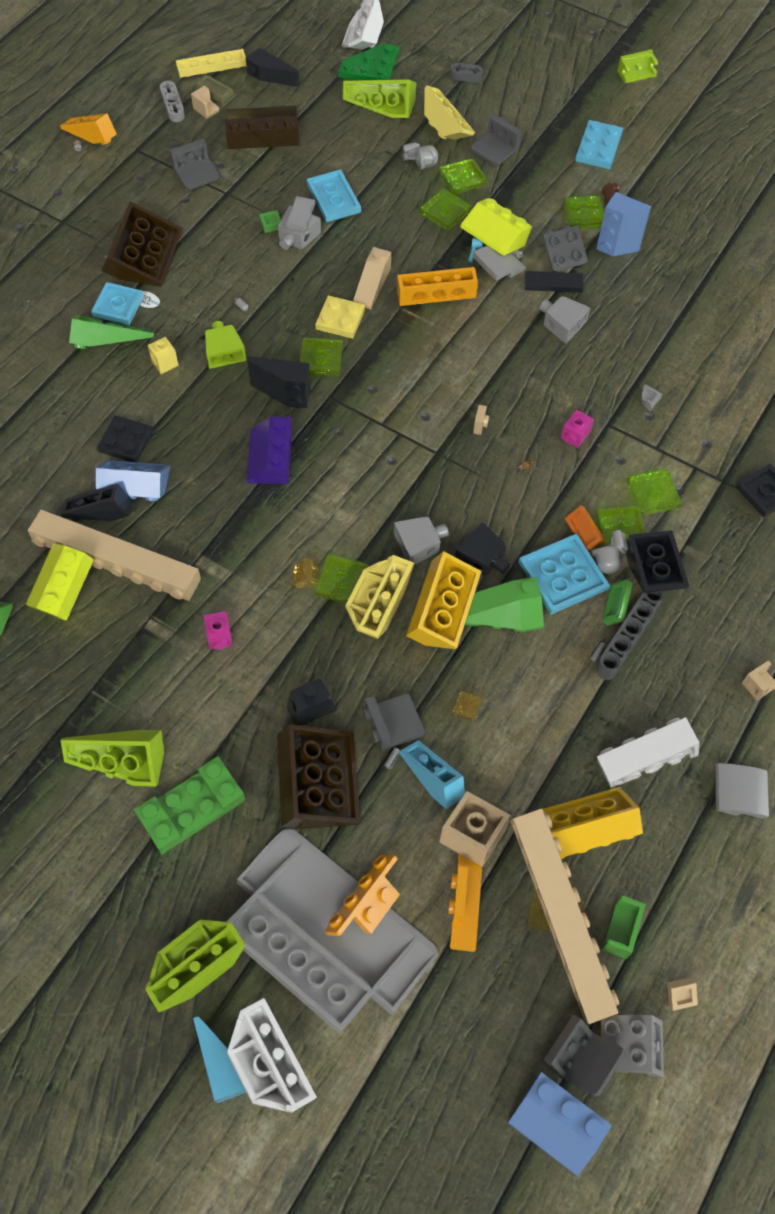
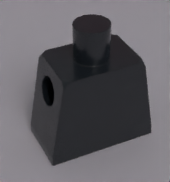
M483 522L456 549L455 558L480 570L483 576H486L493 568L504 574L510 566V563L503 558L506 550L505 543Z
M321 679L307 682L303 686L292 690L287 704V710L294 724L300 726L337 710Z

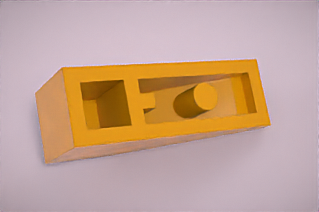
M108 113L72 117L60 125L61 129L93 144H108L112 141L111 138L117 135Z

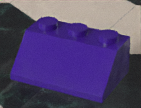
M269 417L251 428L247 483L289 484L292 446L291 417Z

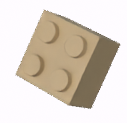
M466 791L442 827L439 843L483 867L505 833L510 814Z

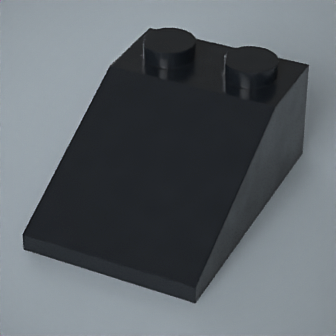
M247 357L252 387L286 406L294 408L308 407L311 392L309 363Z
M672 530L628 536L627 561L630 570L644 593L689 588Z

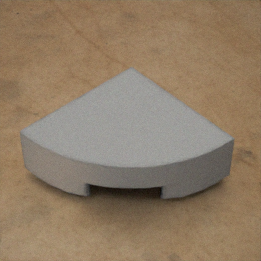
M645 384L641 393V401L651 411L661 399L662 393Z

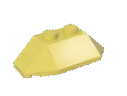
M426 85L424 115L429 120V124L436 128L437 134L443 139L449 138L453 140L473 136L474 130L438 88Z
M392 555L386 560L363 570L345 605L357 631L377 639L387 631L405 594L414 566L413 562Z

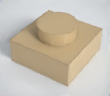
M478 406L473 434L481 435L483 427L487 428L489 415H486L487 406Z
M693 977L667 982L669 1005L673 1011L698 1005L697 986Z

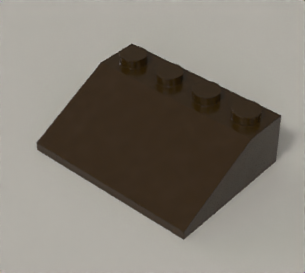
M296 106L226 109L225 132L228 149L299 146Z
M130 201L101 271L119 280L162 287L183 228Z
M287 725L277 734L281 827L308 829L359 825L361 822L353 732Z

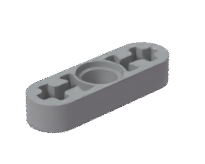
M164 81L160 84V91L169 119L173 122H180L185 118L176 85L172 81Z

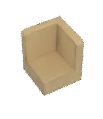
M205 85L191 93L193 109L203 117L208 119L219 112V107L211 101L209 88Z
M769 661L748 673L742 682L756 701L775 689V680L767 672L771 666Z

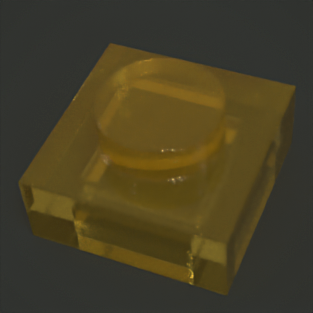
M460 691L452 714L475 722L483 698Z

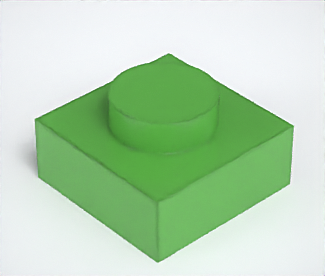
M277 210L259 214L264 233L278 230L281 219Z

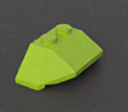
M199 920L157 953L150 980L147 982L145 990L158 1012L193 998L235 964L246 943L232 922Z

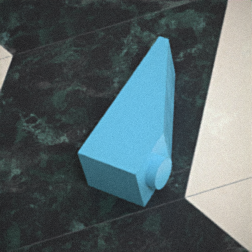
M418 740L400 751L401 757L431 797L445 809H448L462 799L465 794L463 776Z
M199 1017L193 1018L214 1101L219 1103L247 1093L227 1055V1047Z

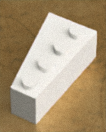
M686 717L683 719L674 718L668 721L665 727L649 729L644 733V736L638 739L632 737L622 742V746L615 749L613 747L604 749L597 756V760L610 788L639 778L642 771L646 773L656 772L666 762L675 765L680 763L681 759L688 754L690 758L699 756V741Z

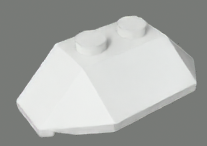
M363 0L361 8L355 13L349 23L342 42L343 48L363 50L368 47L372 48L377 44L384 23L379 0Z
M263 998L242 1009L233 1031L227 1055L252 1104L292 1113L316 1099L317 1096L266 1000Z

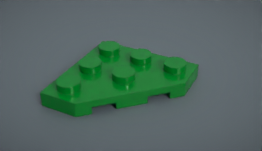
M381 44L342 60L338 71V78L356 81L391 80L400 52V46Z

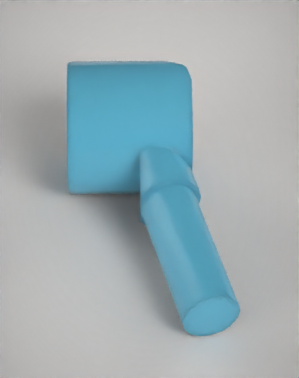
M477 238L472 239L469 262H473V252L476 249L482 248L483 242Z

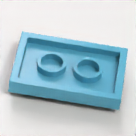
M589 120L575 161L611 169L623 128Z
M341 169L307 179V186L326 222L361 213V206Z

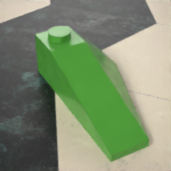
M537 578L514 580L474 593L465 625L477 627L479 625L493 626V629L500 630L501 628L514 629L516 632L544 629L542 596Z

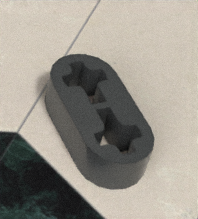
M454 63L451 65L450 77L454 80L473 83L482 80L483 68L479 65Z

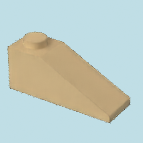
M373 247L367 258L353 302L365 304V308L372 309L391 270L390 251Z

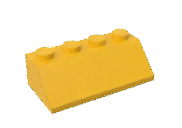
M444 551L431 561L406 636L425 646L456 649L481 571Z
M620 787L542 809L544 814L548 813L551 819L552 828H550L553 838L557 837L562 852L559 855L561 859L576 853H585L589 849L608 846L613 842L623 839H632L634 836L643 834L640 808Z

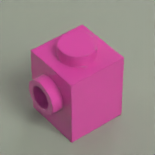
M576 410L563 426L561 439L579 448L590 434L594 419Z
M227 612L203 615L210 650H221L233 645Z

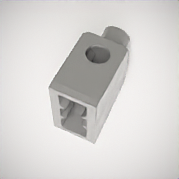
M289 205L278 226L279 245L285 250H288L291 245L303 249L321 233V218L311 214L305 232L288 229L286 223L293 207Z
M562 296L554 304L545 299L540 305V310L546 313L544 326L564 343H567L587 322L590 307Z
M429 517L394 523V536L405 559L413 562L414 565L440 551V539L449 535L445 524L434 527Z

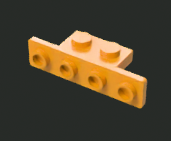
M459 853L457 873H452L451 889H455L454 899L450 898L448 910V914H453L450 949L475 952L482 866Z
M395 854L380 855L374 860L373 867L368 874L359 880L355 891L345 898L343 907L330 918L329 925L324 930L327 935L340 936L352 920L365 933L371 934L400 895L385 878L386 874L398 860Z

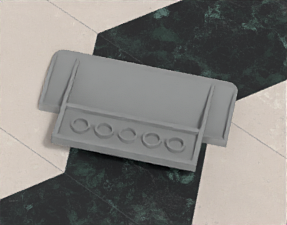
M293 829L282 830L237 879V884L249 893L251 897L227 922L233 923L246 943L243 951L338 1034L344 1031L370 998L389 1014L393 1015L437 957L436 946L391 908L371 934L365 933L352 920L340 936L327 935L324 930L329 925L330 918L343 907L345 898L358 887V881Z

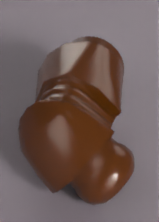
M609 182L601 190L606 206L614 194L619 192V185L617 183L611 184Z

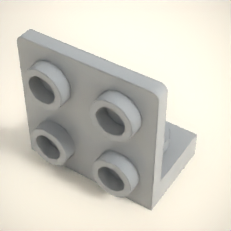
M612 1015L601 1020V1037L621 1046L625 1050V1056L615 1072L645 1073L653 1077H664L662 1020L652 1015Z

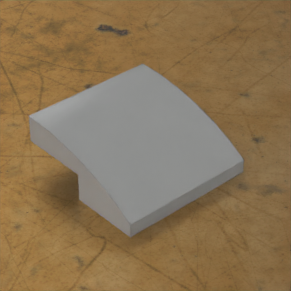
M489 246L482 247L473 252V258L495 281L506 275L512 278L526 269L512 253L503 256Z
M718 763L715 765L716 811L735 816L746 814L761 819L769 817L767 770L736 764Z

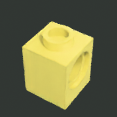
M166 337L148 345L151 361L160 374L179 366L175 349Z

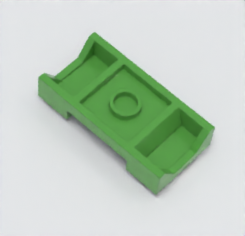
M219 756L198 768L199 773L158 799L154 796L134 809L161 855L246 800L244 793Z

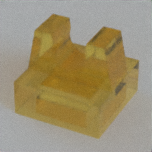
M305 558L295 566L293 586L298 588L303 586L315 587L318 584L319 580L313 578L312 575L318 574L320 568L313 565V560Z

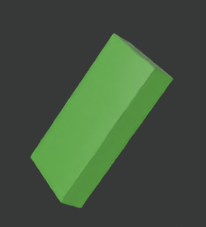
M628 579L611 584L602 621L607 626L625 620L633 585Z

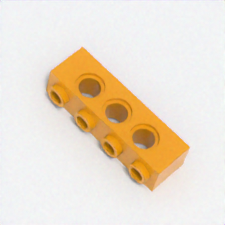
M475 267L397 275V295L400 306L472 299L477 296L478 279Z

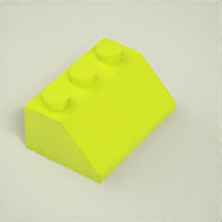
M491 198L478 202L460 226L503 256L524 247L532 228L525 219L517 217L511 210L503 208Z
M53 544L26 605L67 621L94 559L68 546Z

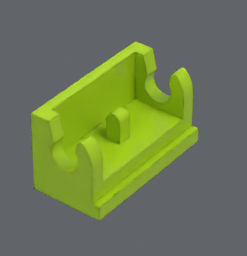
M652 49L621 56L617 72L624 83L655 77L657 71L654 65H658V61Z

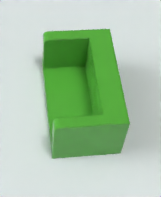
M623 895L619 897L613 909L602 947L603 951L623 959H627L632 954L646 904Z

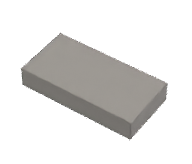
M296 196L286 223L288 229L306 231L315 206L314 199Z

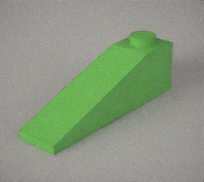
M75 315L71 322L69 343L74 344L75 348L86 349V346L152 338L155 331L132 326L124 328L122 327L123 325L107 322L102 324V320Z

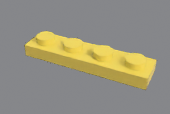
M239 49L176 60V66L180 78L244 67L246 66V56L244 50Z

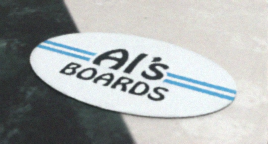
M143 291L144 297L139 306L154 308L160 304V300L156 295Z

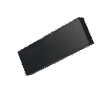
M525 271V290L583 292V273Z

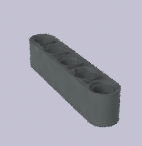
M664 591L643 592L600 658L596 668L600 678L611 680L617 675L658 611L665 595ZM627 630H631V631H633L635 634H631V633H629ZM616 647H621L624 651H620ZM604 664H610L613 668H608Z

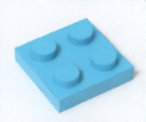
M106 282L91 311L92 315L96 318L130 326L144 297L143 291Z

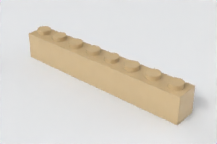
M40 510L28 529L32 542L39 547L46 546L51 548L53 544L68 546L94 559L92 566L97 569L104 568L118 577L125 576L136 584H146L157 592H167L179 600L185 599L189 601L201 581L198 568L44 510Z
M539 809L510 820L584 1022L591 1024L618 1014L616 1007L619 1005L618 997L613 989H609L606 981L609 979L607 968L604 963L600 964L597 954L600 953L595 938H590L587 928L590 927V923L585 912L581 913L579 909L580 896L575 887L572 888L568 878L571 877V873L567 863H562L559 853L562 852L557 837L553 838L551 834L552 822L548 813L544 814L543 810Z

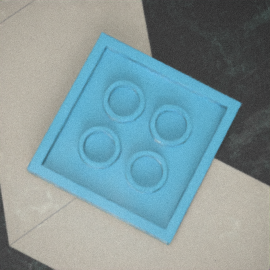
M577 534L522 556L518 561L528 578H537L542 602L550 615L607 591L610 587V584Z

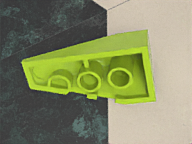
M412 80L343 81V100L391 118H410L416 102V82Z
M133 730L61 739L65 763L89 771L94 769L106 773V777L112 779L117 777L126 780V783L132 786L156 787L158 785L164 757L161 730Z

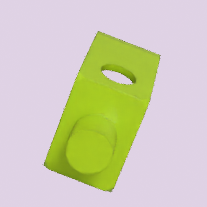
M215 321L212 324V329L205 331L206 355L209 369L246 361L245 347L234 326H224L223 322Z

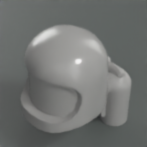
M416 142L403 145V160H416L420 170L432 167L438 161V152L432 145L420 147V144Z
M621 530L612 532L611 545L591 551L592 556L596 557L597 566L603 574H612L618 571L621 566L620 552L626 554L628 550L625 533H622Z

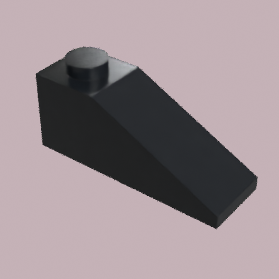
M258 48L245 58L247 73L260 81L295 87L299 86V71L265 50Z
M115 484L65 499L60 515L63 518L114 521L129 516L133 500L119 484Z

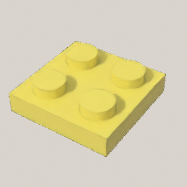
M328 295L315 324L316 330L353 339L364 314L365 304Z

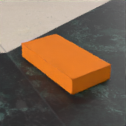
M580 505L564 518L572 532L579 536L589 553L605 541L584 506Z

